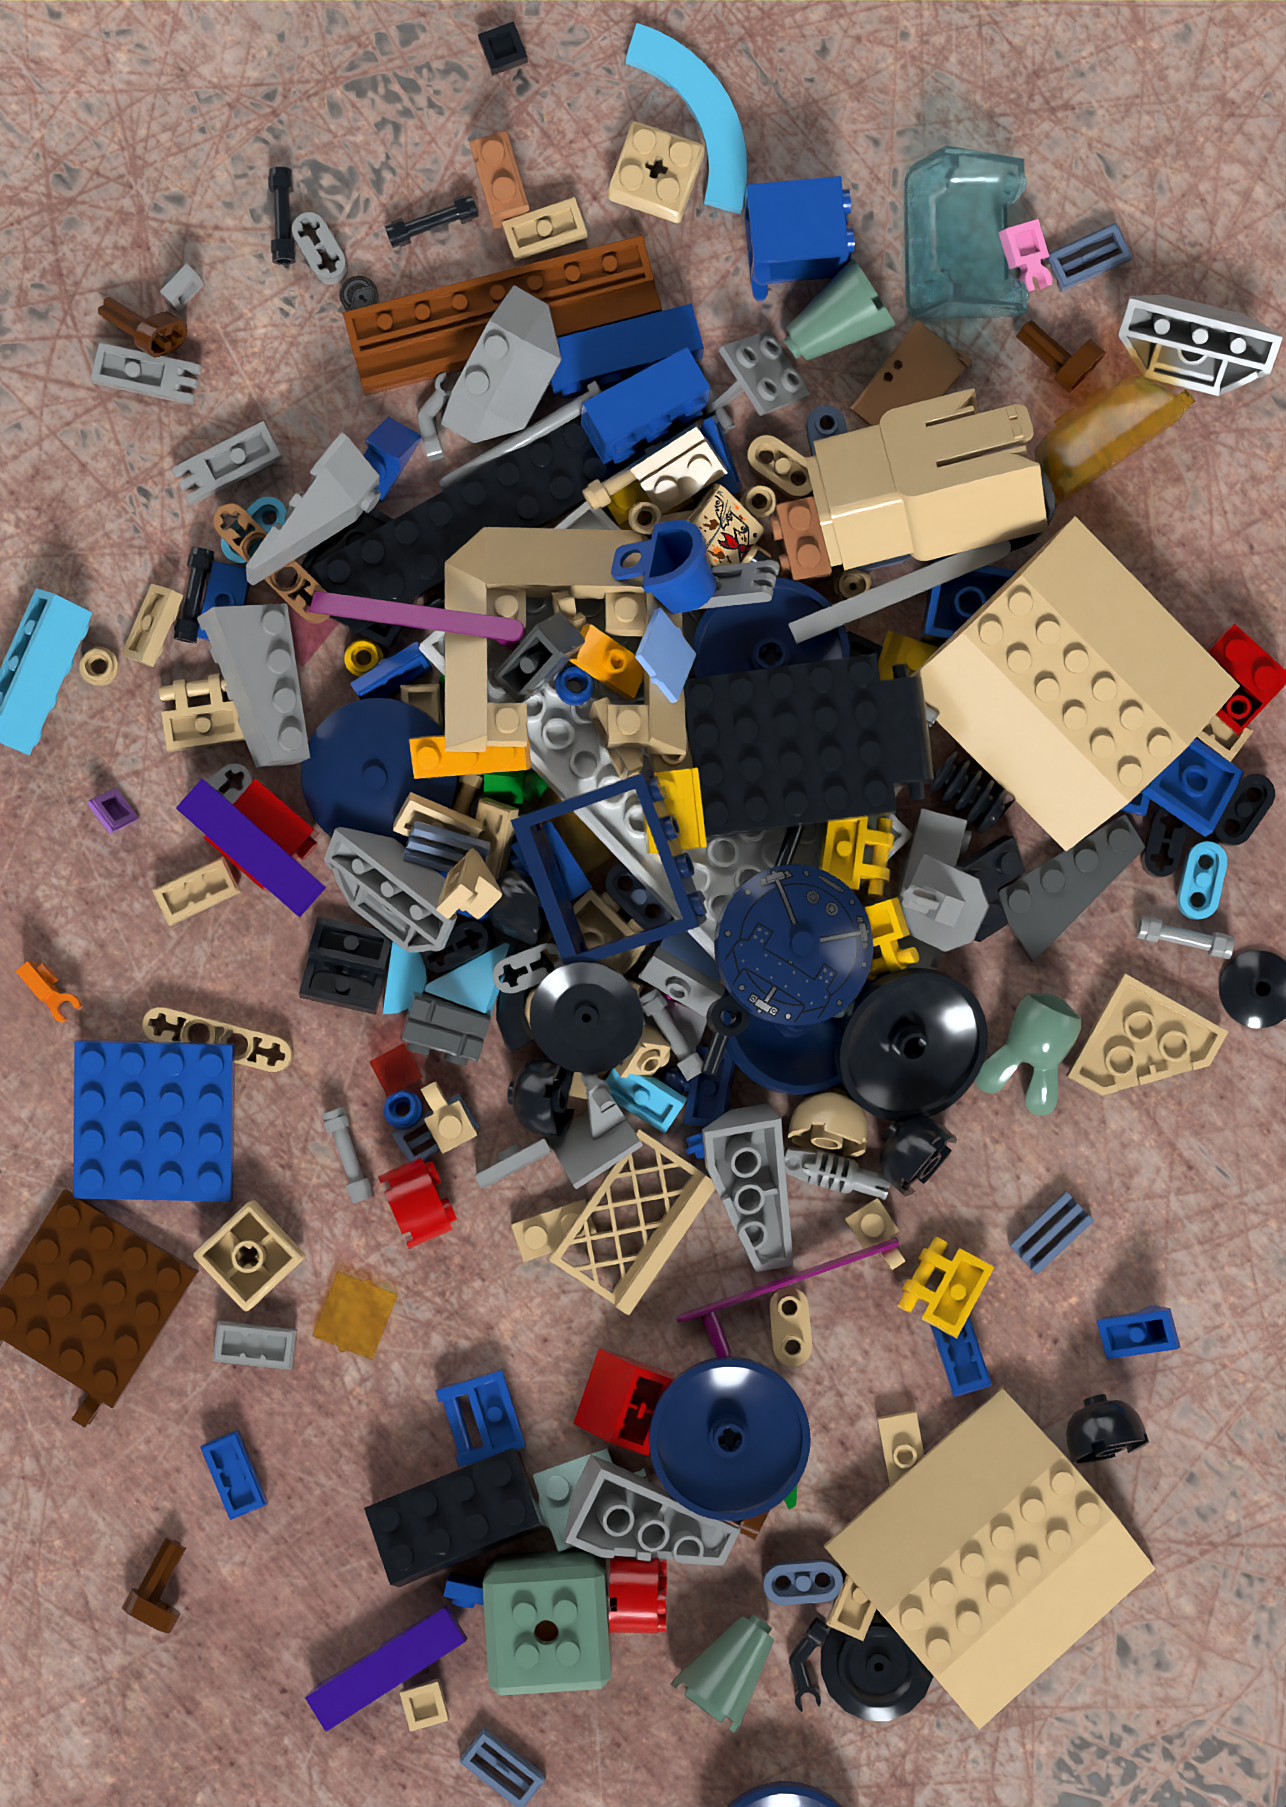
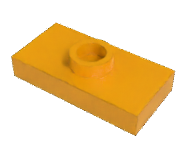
M592 624L583 625L580 634L584 637L585 643L573 654L569 661L624 699H635L644 677L643 667L635 658V654Z

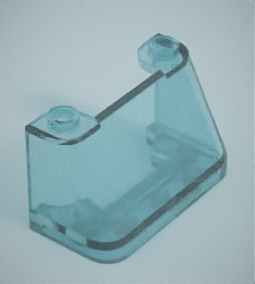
M944 146L914 163L909 168L904 180L906 309L910 316L924 319L1014 318L1027 313L1028 290L1024 281L1020 278H1009L1008 263L998 233L1008 228L1007 206L1017 201L1026 189L1027 180L1024 170V159Z

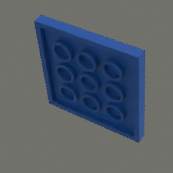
M75 1041L73 1198L231 1202L233 1200L235 1043Z

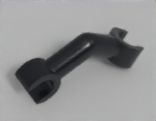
M817 1617L811 1622L804 1637L789 1656V1665L797 1688L795 1691V1704L801 1712L803 1708L800 1698L804 1693L813 1694L817 1705L820 1707L821 1704L820 1691L811 1683L805 1663L814 1649L819 1647L829 1634L827 1630L829 1626Z

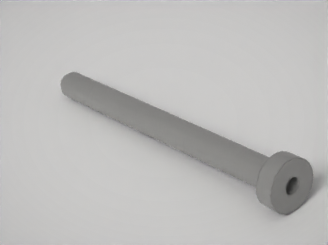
M596 381L587 385L589 389L587 393L444 476L439 482L443 491L510 452L542 438L581 415L582 403L602 393Z

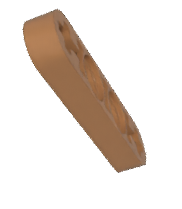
M224 504L214 513L213 525L217 533L248 563L251 559L249 556L250 545L256 540H264L268 533L237 504ZM228 514L233 518L238 514L240 515L237 521L249 533L243 540L234 529L228 528L226 531L223 530L227 525L223 519ZM252 527L256 529L255 531L250 532V529ZM242 540L240 546H238L236 542ZM295 560L282 567H291L297 571L298 578L293 586L283 588L277 584L276 576L279 570L264 578L307 622L318 624L330 617V615L305 612L309 606L298 594L305 586V583L308 581L311 584L304 589L312 598L315 591H326ZM298 594L295 601H293L291 597Z

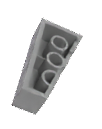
M287 603L212 607L198 616L197 619L202 631H206L212 646L209 650L215 664H219L227 684L224 688L229 701L233 700L240 717L238 723L256 769L293 766L309 759L310 753Z

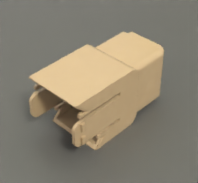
M971 388L891 409L881 417L880 424L813 441L816 455L805 458L831 567L843 564L844 570L907 554H910L917 560L928 561L1048 530L1040 464L1020 456L1027 454L1026 446L985 455L987 452L1026 443L1033 437V426L1027 408L1021 404H1014L978 413L975 389Z

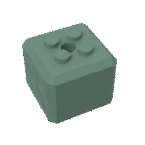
M565 1549L560 1552L558 1550L497 1554L488 1564L482 1583L489 1687L499 1696L602 1689L611 1679L612 1671L606 1558L596 1556L583 1549ZM549 1620L555 1623L559 1631L557 1637L551 1641L539 1639L535 1633V1627L539 1622Z

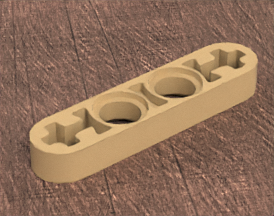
M167 1007L151 1009L143 1019L142 1028L144 1034L154 1042H179L175 1040L178 1032L167 1030L163 1031L160 1036L157 1034L158 1028L152 1026L153 1019H160L163 1013L166 1015V1022L170 1024L181 1025L180 1018L186 1019L180 1032L181 1042H191L189 1031L197 1023H202L208 1027L210 1038L207 1043H227L228 1038L234 1033L244 1035L248 1042V1048L244 1054L235 1056L234 1063L268 1072H279L285 1070L293 1060L294 1051L292 1045L286 1039L279 1036ZM256 1037L262 1039L258 1047L270 1049L275 1046V1043L279 1044L280 1052L285 1053L284 1060H277L275 1066L270 1064L271 1059L269 1056L256 1054V1062L250 1060L256 1049Z

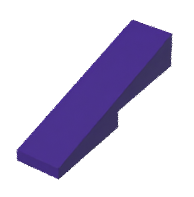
M201 779L176 807L182 815L297 916L301 917L325 890L326 886L204 779Z
M445 1605L386 1640L378 1649L314 1686L305 1699L323 1729L327 1732L466 1642L468 1638L449 1607Z

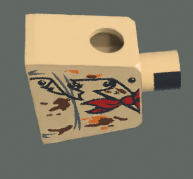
M712 483L687 519L688 522L698 527L706 539L705 554L709 563L716 567L770 560L771 554L756 544L764 532L761 524L726 488L720 484Z

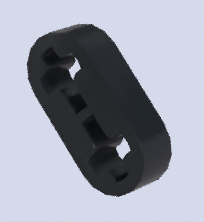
M1163 807L1158 808L1151 817L1144 843L1146 848L1142 851L1141 855L1143 870L1154 878H1162L1176 871L1189 827L1179 818L1173 816L1174 820L1179 822V827L1170 830L1168 839L1164 838L1166 825L1160 823V818L1168 816L1170 812ZM1162 844H1165L1164 858L1169 859L1170 862L1169 865L1162 866L1159 871L1156 869V862L1150 859L1151 855L1158 854Z
M465 922L453 928L444 949H454V952L444 957L445 964L436 962V957L440 955V951L432 950L422 953L423 963L432 972L447 974L492 950L496 940L494 931L490 926L481 922ZM473 931L482 934V938L478 940L479 947L472 945L463 946L464 943L473 939Z

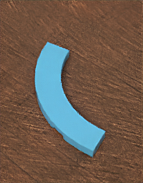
M636 23L626 56V64L654 76L668 87L673 88L685 101L687 108L695 118L703 134L707 149L709 176L704 204L741 215L746 194L747 151L743 130L729 95L706 64L688 48L655 29Z

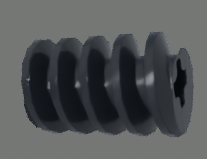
M955 749L934 773L935 781L932 782L929 791L934 793L944 788L945 791L941 801L947 803L956 798L957 801L953 811L959 813L968 808L967 823L980 818L981 822L977 831L983 833L995 825L1016 799L1004 804L1003 801L1007 791L1002 788L992 794L991 791L995 781L990 778L983 783H979L983 771L978 768L971 773H967L971 761L966 758L959 763H955L958 750Z

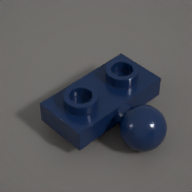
M696 1046V1052L704 1062L708 1047ZM725 1050L716 1076H710L702 1072L687 1081L678 1066L667 1067L661 1072L659 1081L681 1095L689 1092L684 1117L685 1124L707 1127L729 1110L736 1063L729 1052Z

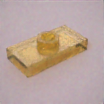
M558 798L557 800L553 801L548 805L562 801V799ZM573 811L547 820L552 822L584 875L615 857L611 850Z

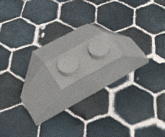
M515 285L511 288L488 321L451 392L441 425L473 443L526 428L562 361L550 307L547 303Z
M1167 294L1130 296L1118 331L1120 340L1125 345L1143 377L1217 396L1241 387L1258 377L1262 378L1269 375L1283 339L1281 333L1242 313Z
M343 827L336 828L323 860L327 867L333 870L336 882L349 906L406 952L440 951L444 949L457 919L456 912L447 919L436 910L446 878L433 868L404 861L403 852L405 847L394 838Z

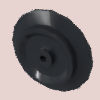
M577 961L557 967L540 982L531 1000L530 1026L537 1045L552 1062L571 1072L596 1074L616 1068L633 1053L643 1034L644 1010L637 990L622 973L603 963Z
M877 1609L863 1641L835 1628H831L821 1650V1675L829 1695L845 1712L865 1721H890L909 1713L926 1696L934 1677ZM876 1663H882L880 1667H874Z

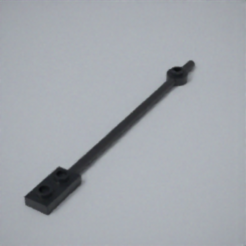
M851 631L847 632L850 657L876 653L877 661L879 660L883 646ZM805 825L787 828L774 867L792 864ZM729 992L726 997L715 1000L709 1006L706 1015L707 1024L714 1034L700 1071L710 1076H716L729 1038L743 1033L750 1021V1013ZM722 1011H726L730 1015L731 1020L728 1025L721 1021Z

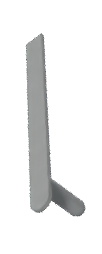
M1004 541L960 552L788 624L796 644L1001 560L1009 555L1011 544L1009 541Z

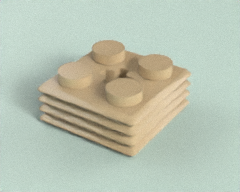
M633 121L608 188L609 200L677 224L680 223L704 158V145ZM655 166L661 167L663 173H659L657 178L650 177L649 169H654Z
M255 1200L246 1203L193 1255L244 1311H249L306 1257L305 1253ZM244 1246L248 1249L252 1247L257 1249V1264L253 1261L245 1264L242 1261L245 1252L242 1250Z

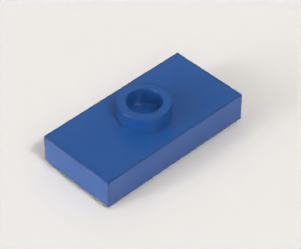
M213 561L202 614L212 607L246 605L250 583L247 582L245 567ZM199 624L197 637L209 641L206 631H202Z
M414 642L394 656L381 660L375 668L350 684L360 700L389 698L401 690L400 685L411 684L430 672L433 667L427 657L419 650L418 643Z
M970 1317L965 1322L957 1339L930 1324L953 1398L992 1386Z
M239 1429L200 1446L229 1520L266 1506L269 1503Z

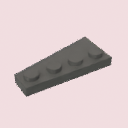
M1126 814L1084 838L1068 851H1063L998 891L1009 923L1008 925L1031 962H1034L1146 848Z

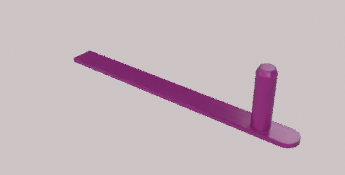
M320 591L314 592L309 610L311 613L491 638L499 642L508 651H514L519 646V639L524 634V625L517 619Z
M893 1238L687 1311L677 1316L676 1321L681 1323L701 1316L716 1357L731 1356V1350L716 1310L899 1246L898 1238Z

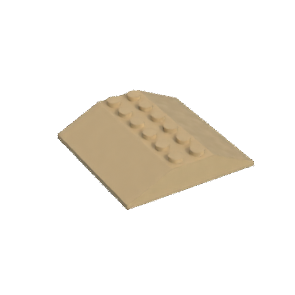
M1073 516L910 676L922 678L925 704L937 713H940L936 721L1016 799L1017 803L1065 851L1072 848L1135 798L1192 743L1240 687L1076 516Z
M1002 1387L823 1545L979 1730L1155 1570V1567L1111 1509L1067 1457Z

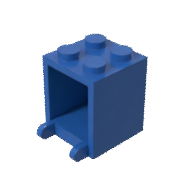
M841 176L747 185L744 218L752 296L756 301H764L767 298V284L833 278L851 261V252L855 250L853 228H846L848 225V214L851 213V198L849 189H842Z

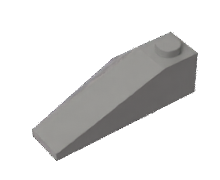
M341 432L310 471L314 477L306 493L300 495L295 493L288 503L290 506L284 517L286 521L284 525L276 523L271 528L247 563L246 577L247 582L250 584H257L355 522L363 511L369 513L377 504L381 496L379 492V475L344 433Z

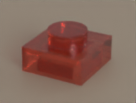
M405 1043L369 1061L387 1096L423 1078L410 1051L406 1049L407 1045Z

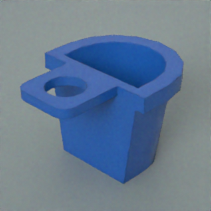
M673 520L654 524L651 540L622 545L615 551L611 569L614 579L622 580L644 576L642 584L646 593L651 592L671 614L700 608L710 600L717 587L716 577L705 554L706 539L695 524L686 520ZM633 553L641 554V558L636 565L630 568H623V562L629 555Z

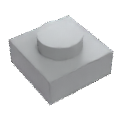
M186 263L180 270L175 269L166 277L160 293L165 301L179 313L204 284L199 275Z

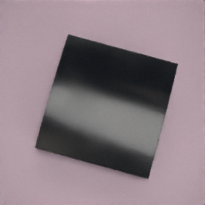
M318 916L308 950L309 958L299 991L300 998L376 1015L393 941L379 929Z

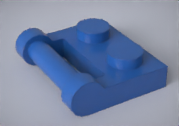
M503 1368L435 1390L438 1402H443L458 1451L455 1454L458 1467L476 1463L510 1448L517 1450L526 1446ZM468 1394L483 1445L473 1448L459 1404L458 1397Z

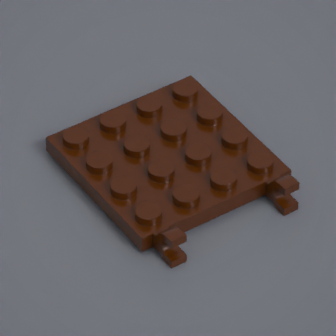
M64 1189L0 1290V1346L5 1341L88 1393V1396L71 1419L85 1428L93 1422L103 1403L110 1408L116 1406L199 1271L84 1199L73 1198V1193L68 1189Z

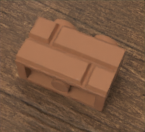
M507 131L469 142L493 229L501 228L502 221L529 213V205Z

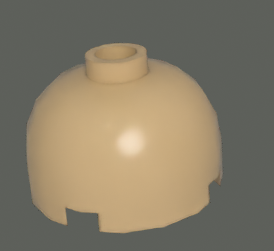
M831 1087L824 1090V1092L814 1093L805 1097L798 1104L790 1120L788 1138L793 1136L792 1143L797 1147L818 1149L830 1153L829 1149L843 1150L842 1157H856L865 1153L868 1120L863 1108L853 1099L847 1097L848 1093L846 1091Z

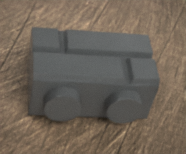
M558 612L532 629L493 674L494 679L515 702L523 703L531 696L533 697L541 692L573 657V654L585 643L584 637L563 614Z
M413 991L400 1038L401 1041L408 1042L406 1046L408 1050L429 1055L430 1049L445 1053V1060L466 1066L468 1060L478 1062L491 1016L457 1003Z

